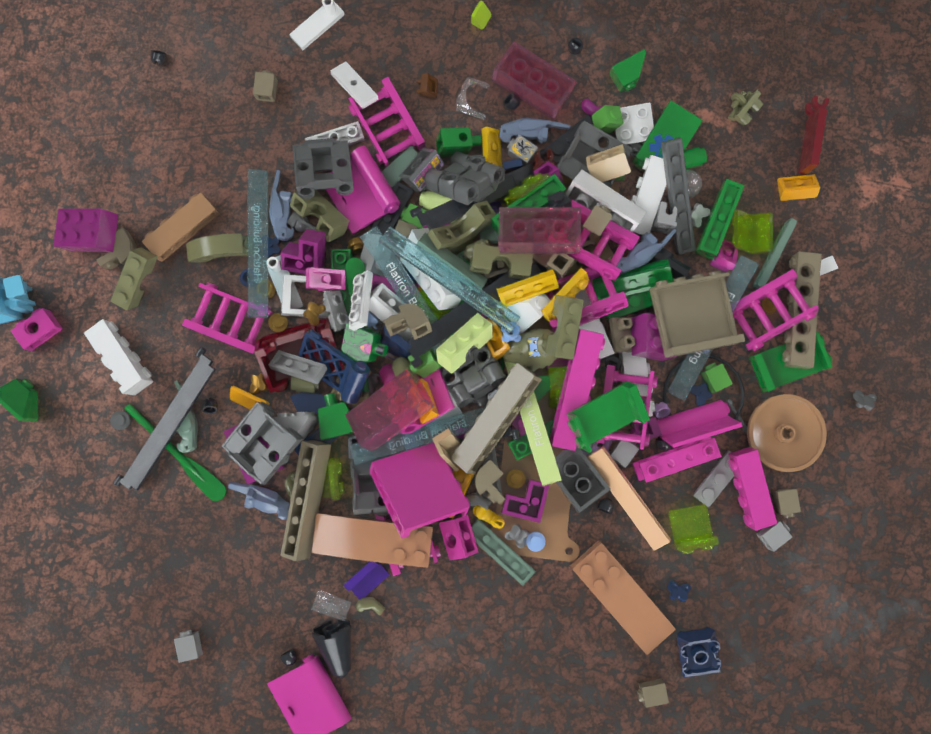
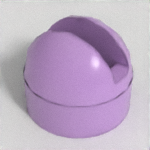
M664 402L656 403L654 414L658 419L667 417L670 414V408Z

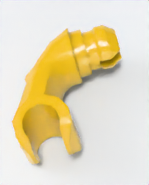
M479 505L473 508V514L478 519L491 524L494 528L500 529L504 527L505 522L503 518L489 508L486 510Z

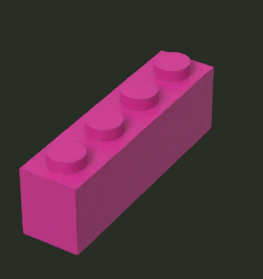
M748 447L729 453L730 460H728V464L734 473L733 483L739 492L740 497H738V501L745 514L743 515V520L746 526L757 531L777 524L758 449Z

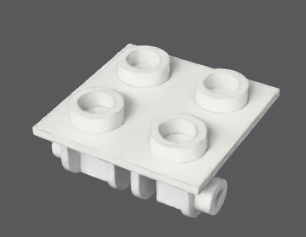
M644 103L620 108L624 124L616 129L617 140L626 145L639 142L644 144L654 128L651 104Z

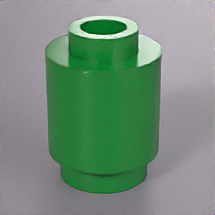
M696 147L684 150L686 169L702 166L703 163L707 162V154L704 148Z

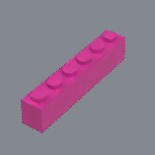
M579 328L574 359H569L549 439L554 447L576 450V436L568 426L567 421L569 419L567 413L591 401L589 396L590 389L594 388L596 381L594 377L595 369H598L600 365L599 353L605 345L604 335L601 333Z

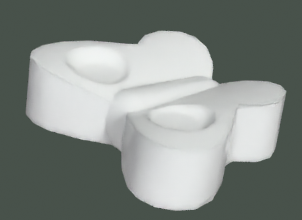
M696 203L694 209L691 210L693 226L700 227L702 217L709 216L710 209Z

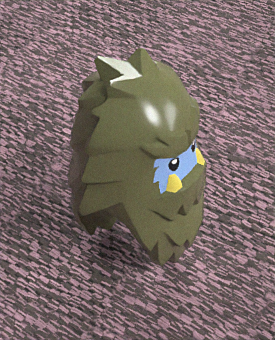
M537 328L528 329L527 333L519 334L521 336L519 342H508L510 349L503 355L506 358L504 361L531 367L532 371L550 366L557 357L545 354L548 335H553L554 332L549 329Z

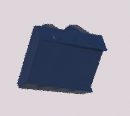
M384 327L380 344L388 345V353L395 359L405 357L409 360L408 356L411 355L408 351L411 348L409 342L398 334L390 337L386 327Z
M706 627L705 629L680 631L677 634L683 677L721 672V660L718 653L720 643L716 638L714 629Z

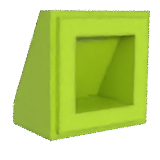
M479 1L471 15V24L483 30L491 18V12L483 1Z

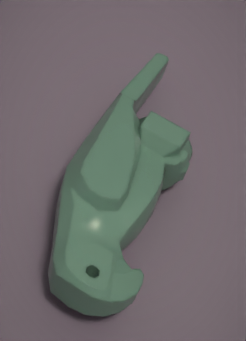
M176 380L174 383L179 392L182 385L180 381ZM191 408L177 430L182 437L181 442L177 443V448L183 453L192 452L197 448L198 421L193 408Z

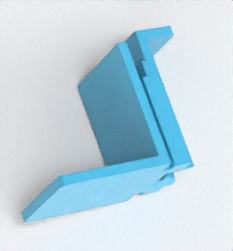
M21 275L8 278L0 277V324L23 319L22 313L33 312L32 306H36L34 301L29 300L27 292L32 291V287L27 286V283L23 282Z

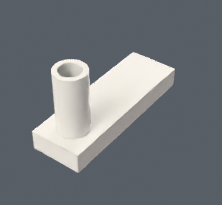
M322 0L323 6L289 34L302 50L307 48L344 16V11L334 0Z
M281 255L268 258L265 264L282 303L283 276L291 275L290 271L281 270ZM291 282L290 309H302L304 305L295 283Z

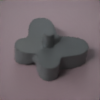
M856 390L853 394L858 408L864 407L871 411L875 407L874 402L877 399L875 394L865 396L860 390Z
M515 524L512 530L505 533V538L507 540H515L517 547L523 548L526 545V536L529 535V532L526 529H522L519 524Z

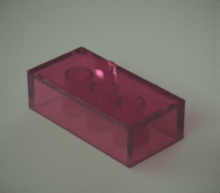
M515 41L494 68L491 79L553 120L574 92L578 82Z
M500 207L498 241L500 254H580L581 207Z
M406 369L345 414L359 445L373 452L432 409L434 404L419 377Z

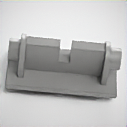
M340 290L326 291L323 294L324 298L322 300L324 301L326 311L331 313L328 316L330 328L334 332H338L346 328V323H349Z

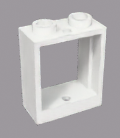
M284 275L281 315L304 317L303 313L305 310L290 309L291 282L306 283V276ZM325 310L318 317L328 318L330 312Z

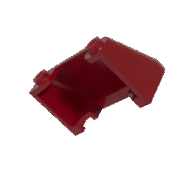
M329 318L319 319L317 326L311 325L308 322L285 329L282 332L263 336L256 341L254 352L270 393L286 390L292 376L272 370L269 367V363L278 350L298 356L306 331L315 330L322 335L321 338L339 350L334 331L330 328ZM310 339L309 342L312 349L316 348L314 341ZM324 349L326 358L331 359L329 351ZM315 351L316 360L322 361L318 351ZM308 353L305 354L304 358L310 360ZM338 360L339 363H340V366H341V368H342V370H343V369H344L343 361H342V360ZM333 361L328 362L331 371H336Z

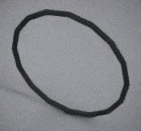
M701 354L699 358L715 359L727 365L736 375L741 388V403L733 418L737 420L744 406L745 388L740 374L729 362L715 355ZM690 357L682 359L676 366H674L670 370L663 384L664 403L667 404V384L673 372L676 369H678L684 362L689 361Z

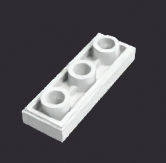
M347 62L330 70L331 75L362 109L378 100V95Z
M359 121L305 138V140L338 137V141L348 140V146L365 141Z
M368 270L356 275L353 280L354 289L351 297V312L349 314V329L353 331L367 326L373 278V273Z

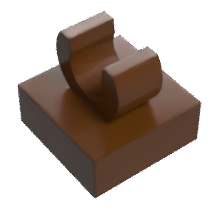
M429 73L422 74L421 79H418L416 82L421 85L420 89L416 90V93L425 95L430 99L437 98L438 79Z

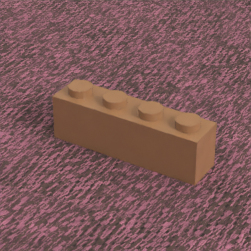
M202 193L195 194L184 207L177 208L172 217L164 219L155 231L147 233L142 242L151 253L158 256L157 259L163 262L220 213Z

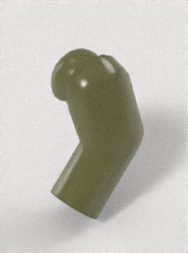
M296 471L290 472L284 482L289 499L292 496Z
M374 597L361 598L355 605L356 610L359 612L372 609L380 615L385 610V607Z

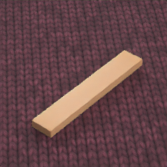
M602 446L587 456L588 460L611 488L612 494L652 549L656 550L670 543V537L605 447Z

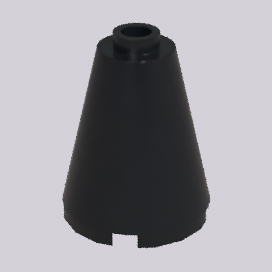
M337 619L338 623L333 624L331 620L316 626L312 632V637L331 674L338 678L346 676L351 670V624L347 619Z

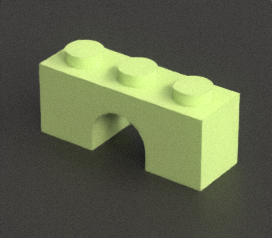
M477 313L436 349L438 363L451 374L466 362V354L473 345L480 349L493 337L492 323Z

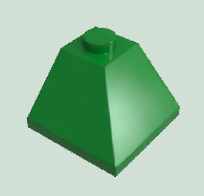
M15 378L0 387V404L19 421L36 422L39 419L38 392L33 388L34 385L29 380Z

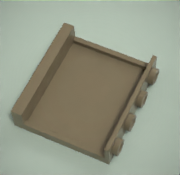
M721 271L709 273L710 276L705 277L703 274L692 276V279L689 280L681 277L674 279L672 283H668L667 280L656 282L655 287L650 289L665 358L745 342L744 334L737 335L724 278L730 275L729 272L721 273Z

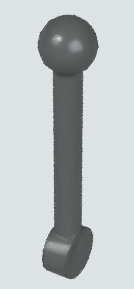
M727 399L726 403L736 415L737 410L733 405V400ZM739 415L738 420L742 423L743 432L747 434V426Z

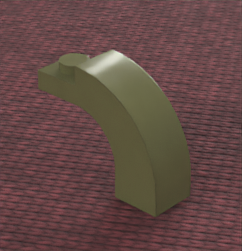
M488 201L475 203L461 218L449 225L431 229L428 235L437 249L447 248L451 250L482 232L491 224V218L496 213Z
M220 234L194 239L186 243L188 262H208L212 259L226 256H253L257 253L254 252L257 251V249H254L257 248L256 243H253V240L256 242V239H254V236H242L241 234Z

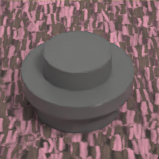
M116 411L112 414L110 423L114 429L124 430L130 424V416L124 411Z

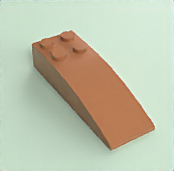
M316 513L312 553L428 568L433 525H425L411 530L408 537L401 539L393 521Z
M597 541L570 565L572 570L646 655L676 630L600 541Z

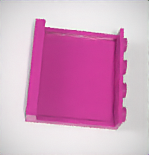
M434 442L371 463L370 475L401 539L408 537L411 530L459 513L463 517L466 516L470 507L469 500L463 495L459 481L455 480L452 474L451 466L440 456Z

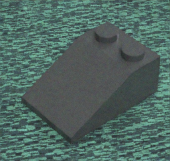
M576 446L575 451L565 449L555 456L562 478L556 484L578 514L611 490L578 446Z

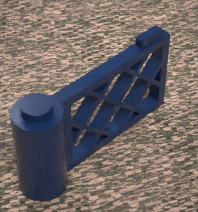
M315 330L306 331L298 356L304 358L305 354L308 353L310 360L325 364L327 371L321 380L340 392L343 401L350 404L357 403L370 372L369 366L363 361H353L321 338L322 335ZM310 339L314 341L316 348L312 349L309 342ZM324 349L329 351L331 359L326 358ZM315 351H318L322 361L316 360ZM338 360H342L347 364L345 369L342 370ZM333 361L336 371H331L328 362ZM338 374L341 381L340 384L335 381L333 375Z

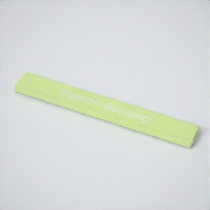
M505 362L508 375L510 369L516 365L515 363ZM533 392L520 410V414L542 486L561 481L562 478L535 392Z

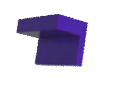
M369 561L343 586L348 591L352 590L358 599L367 596L390 574L380 562Z

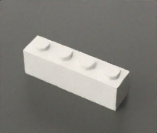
M653 155L645 158L642 167L645 172L643 177L639 176L636 188H639L637 195H633L631 202L647 211L634 230L635 233L641 235L646 232L650 233L666 187L663 158Z
M381 283L371 291L369 311L383 322L391 315L400 313L398 306L406 303ZM409 329L397 333L406 341L413 337Z
M632 352L619 353L621 374L648 377V374H650V364L646 363V358L632 356ZM636 384L640 395L647 397L648 385ZM650 401L649 417L653 416L652 412H655L654 401Z

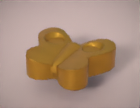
M309 302L308 309L304 311L303 316L308 318L311 325L317 326L319 324V314L326 310L325 305Z
M260 373L259 376L253 375L251 377L250 393L258 394L260 390H269L263 373Z

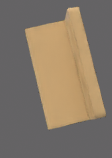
M623 144L586 157L590 175L601 182L631 172Z
M448 428L432 438L440 456L455 471H458L459 468L451 460V457L454 455L455 448L461 445L462 442Z

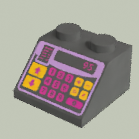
M423 148L402 171L399 177L411 189L420 193L426 190V172L431 168L442 171L441 168L445 164L436 150Z

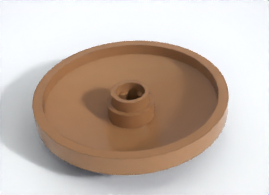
M777 395L764 400L751 414L747 426L749 446L758 449L762 464L776 471L795 472L809 467L819 458L826 443L827 430L820 411L811 402L796 395Z

